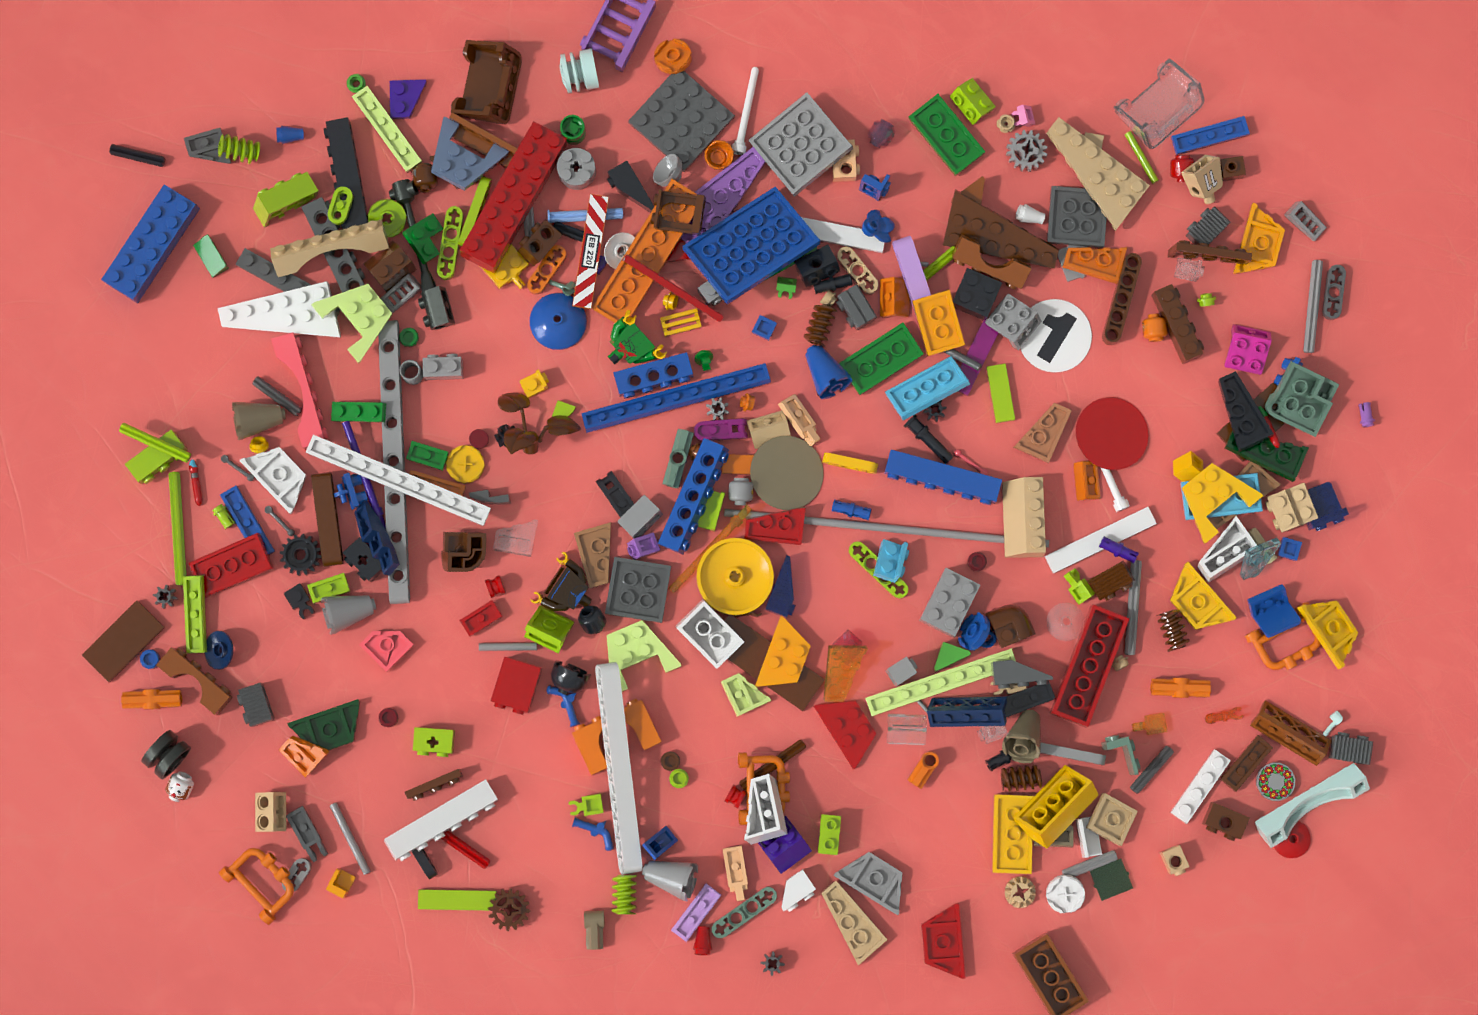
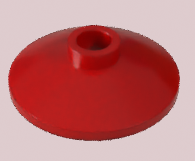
M1298 821L1290 831L1288 838L1275 845L1274 849L1286 858L1302 856L1309 849L1311 843L1308 828ZM1292 835L1296 837V841L1294 843L1290 842L1289 840L1290 836Z

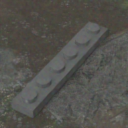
M246 248L236 262V266L283 292L311 285L293 274L278 277L273 263ZM339 308L335 309L336 316H338L341 311Z

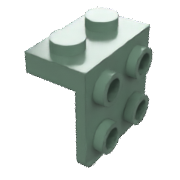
M1119 735L1106 737V741L1101 742L1102 749L1110 750L1122 746L1129 774L1138 775V770L1141 768L1138 758H1134L1133 751H1135V745L1133 740H1130L1129 736L1119 737Z

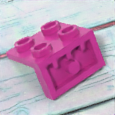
M1233 324L1231 330L1232 340L1225 360V367L1261 375L1272 341L1271 333Z

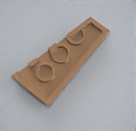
M1251 461L1238 474L1258 473L1260 493L1263 497L1281 485L1259 465ZM1236 515L1208 518V520L1217 529Z

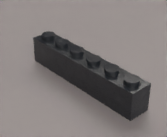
M348 117L326 121L324 135L326 139H329L330 146H327L329 157L333 159V164H330L332 175L336 176L337 181L334 183V189L347 187L353 194V202L347 220L341 224L342 230L351 226L368 223V213L351 122ZM347 195L341 196V200L347 199Z

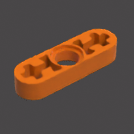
M553 246L528 280L527 287L532 294H541L565 261L567 255L562 246ZM559 250H561V255H562V257H561V258H560V257H557V258H556V260H555L554 262H555L557 265L555 266V265L551 262V261L553 260V258L555 257V255H554L553 252H554V251L558 252ZM550 265L552 267L551 274L544 275L541 271L542 267ZM537 274H539L542 278L547 279L545 282L543 281V279L540 281V289L535 288V290H533L532 282L537 283V281L540 279L537 276Z

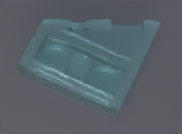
M1277 538L1246 550L1240 571V576L1243 580L1251 577L1254 578L1261 573L1281 545Z

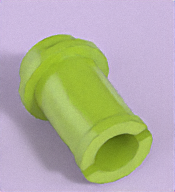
M220 504L212 511L214 512L213 515L217 516L226 530L234 525L235 521L227 512V507Z

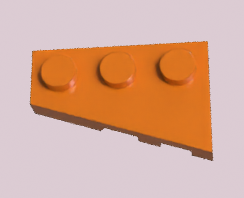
M1110 247L1103 249L1068 248L1062 268L1117 284L1127 247H1120V249H1110Z

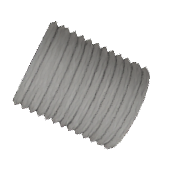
M407 360L400 366V375L406 383L415 385L423 379V370L416 361ZM409 367H418V374L414 378L405 377V371Z

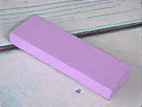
M706 883L671 931L687 942L721 897V894Z

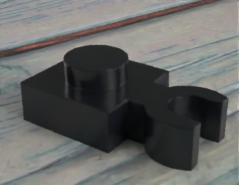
M300 583L283 593L293 610L300 609L299 615L302 619H306L304 616L306 609H309L311 614L315 613L314 609L306 604L310 601V598Z

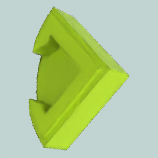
M558 400L552 417L558 415L568 417L575 411L576 407Z

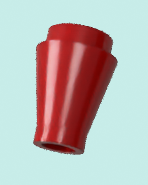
M698 927L693 947L695 955H710L712 945L709 927Z

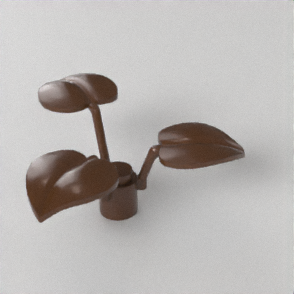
M506 393L498 399V406L501 410L511 413L521 412L523 431L518 428H512L504 433V443L510 454L521 449L526 454L537 453L538 443L542 442V438L547 430L550 434L558 436L581 430L580 426L571 418L558 415L547 420V425L544 426L538 437L534 431L527 432L524 408L530 406V400L525 395Z

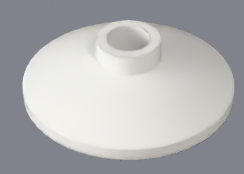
M621 232L613 235L607 241L604 257L609 266L614 269L617 268L635 239L633 235ZM621 247V251L617 253L618 248Z

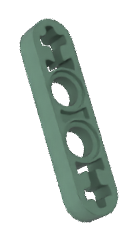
M765 887L717 920L712 926L713 935L717 938L726 937L773 904L777 898L776 891L771 887ZM764 891H772V900H764L765 906L761 907L760 902L755 897L759 895L761 899L765 896ZM750 901L757 903L758 909L756 912L751 913L747 910L746 906ZM735 912L740 913L742 916V920L738 924L731 921V915ZM727 918L733 928L729 929V926L724 929V934L716 933V925L723 926L726 923L723 920Z

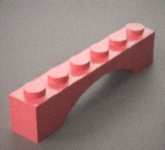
M292 332L272 338L271 341L276 357L293 371L302 389L303 414L297 430L302 448L307 450L313 435L325 440L329 438L326 427H322L321 420H324L321 409H317L316 402H318L316 391L311 389L310 384H313L310 372L307 373L305 368L308 365L305 354L302 355L300 348L303 347L301 339Z

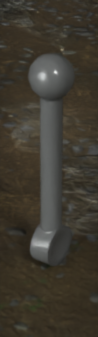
M221 456L223 463L231 465L246 476L248 481L254 480L252 474H248L229 460L228 456Z
M265 507V512L270 514L287 531L288 536L295 534V531L290 529L273 512L272 507Z

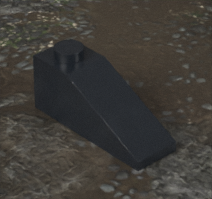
M628 161L609 170L607 181L610 187H615L617 192L651 213L654 205Z

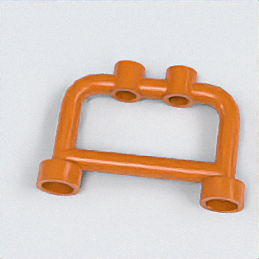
M1305 602L1301 605H1310V603ZM1296 607L1295 610L1298 616L1301 618L1302 623L1305 621V619ZM1256 629L1245 635L1247 642H1252L1263 663L1272 670H1279L1284 667L1289 670L1297 666V660L1303 658L1304 661L1314 656L1313 651L1321 645L1313 633L1315 640L1312 644L1301 648L1279 662H1273L1262 644L1282 633L1268 638L1265 634L1261 635L1259 629Z
M747 752L738 753V767L747 768V809L739 810V825H747L750 782L754 778V764L757 763L776 764L777 786L784 813L785 803L790 802V792L785 791V783H790V774L785 772L784 762L781 758L773 755L747 756Z
M250 848L230 867L224 866L219 871V875L228 883L236 878L264 907L259 913V917L264 923L270 925L276 919L275 914L293 896L294 887L288 878L290 875L289 870L284 866L279 869L275 865L277 858L271 852L265 854L260 849ZM251 856H257L261 864L274 874L276 880L283 883L286 887L285 894L274 905L239 870Z

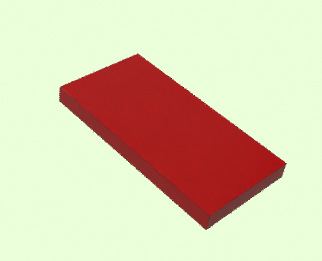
M260 533L253 534L188 563L193 576L204 575L205 598L274 568Z

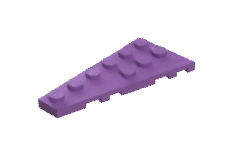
M754 147L694 192L706 197L701 234L731 215L764 166L765 160ZM684 233L681 239L686 244L699 235Z

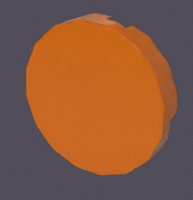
M665 40L657 46L654 52V60L657 68L662 72L677 74L684 71L690 65L692 53L689 45L683 40Z

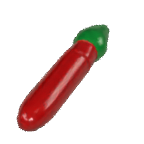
M1259 406L1258 409L1274 433L1270 440L1276 448H1279L1280 442L1268 418V414Z

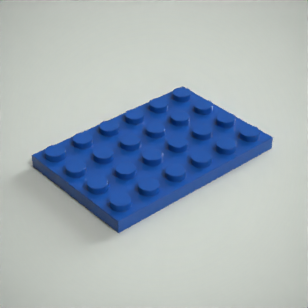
M773 187L682 247L683 251L728 305L820 245V239L780 191Z

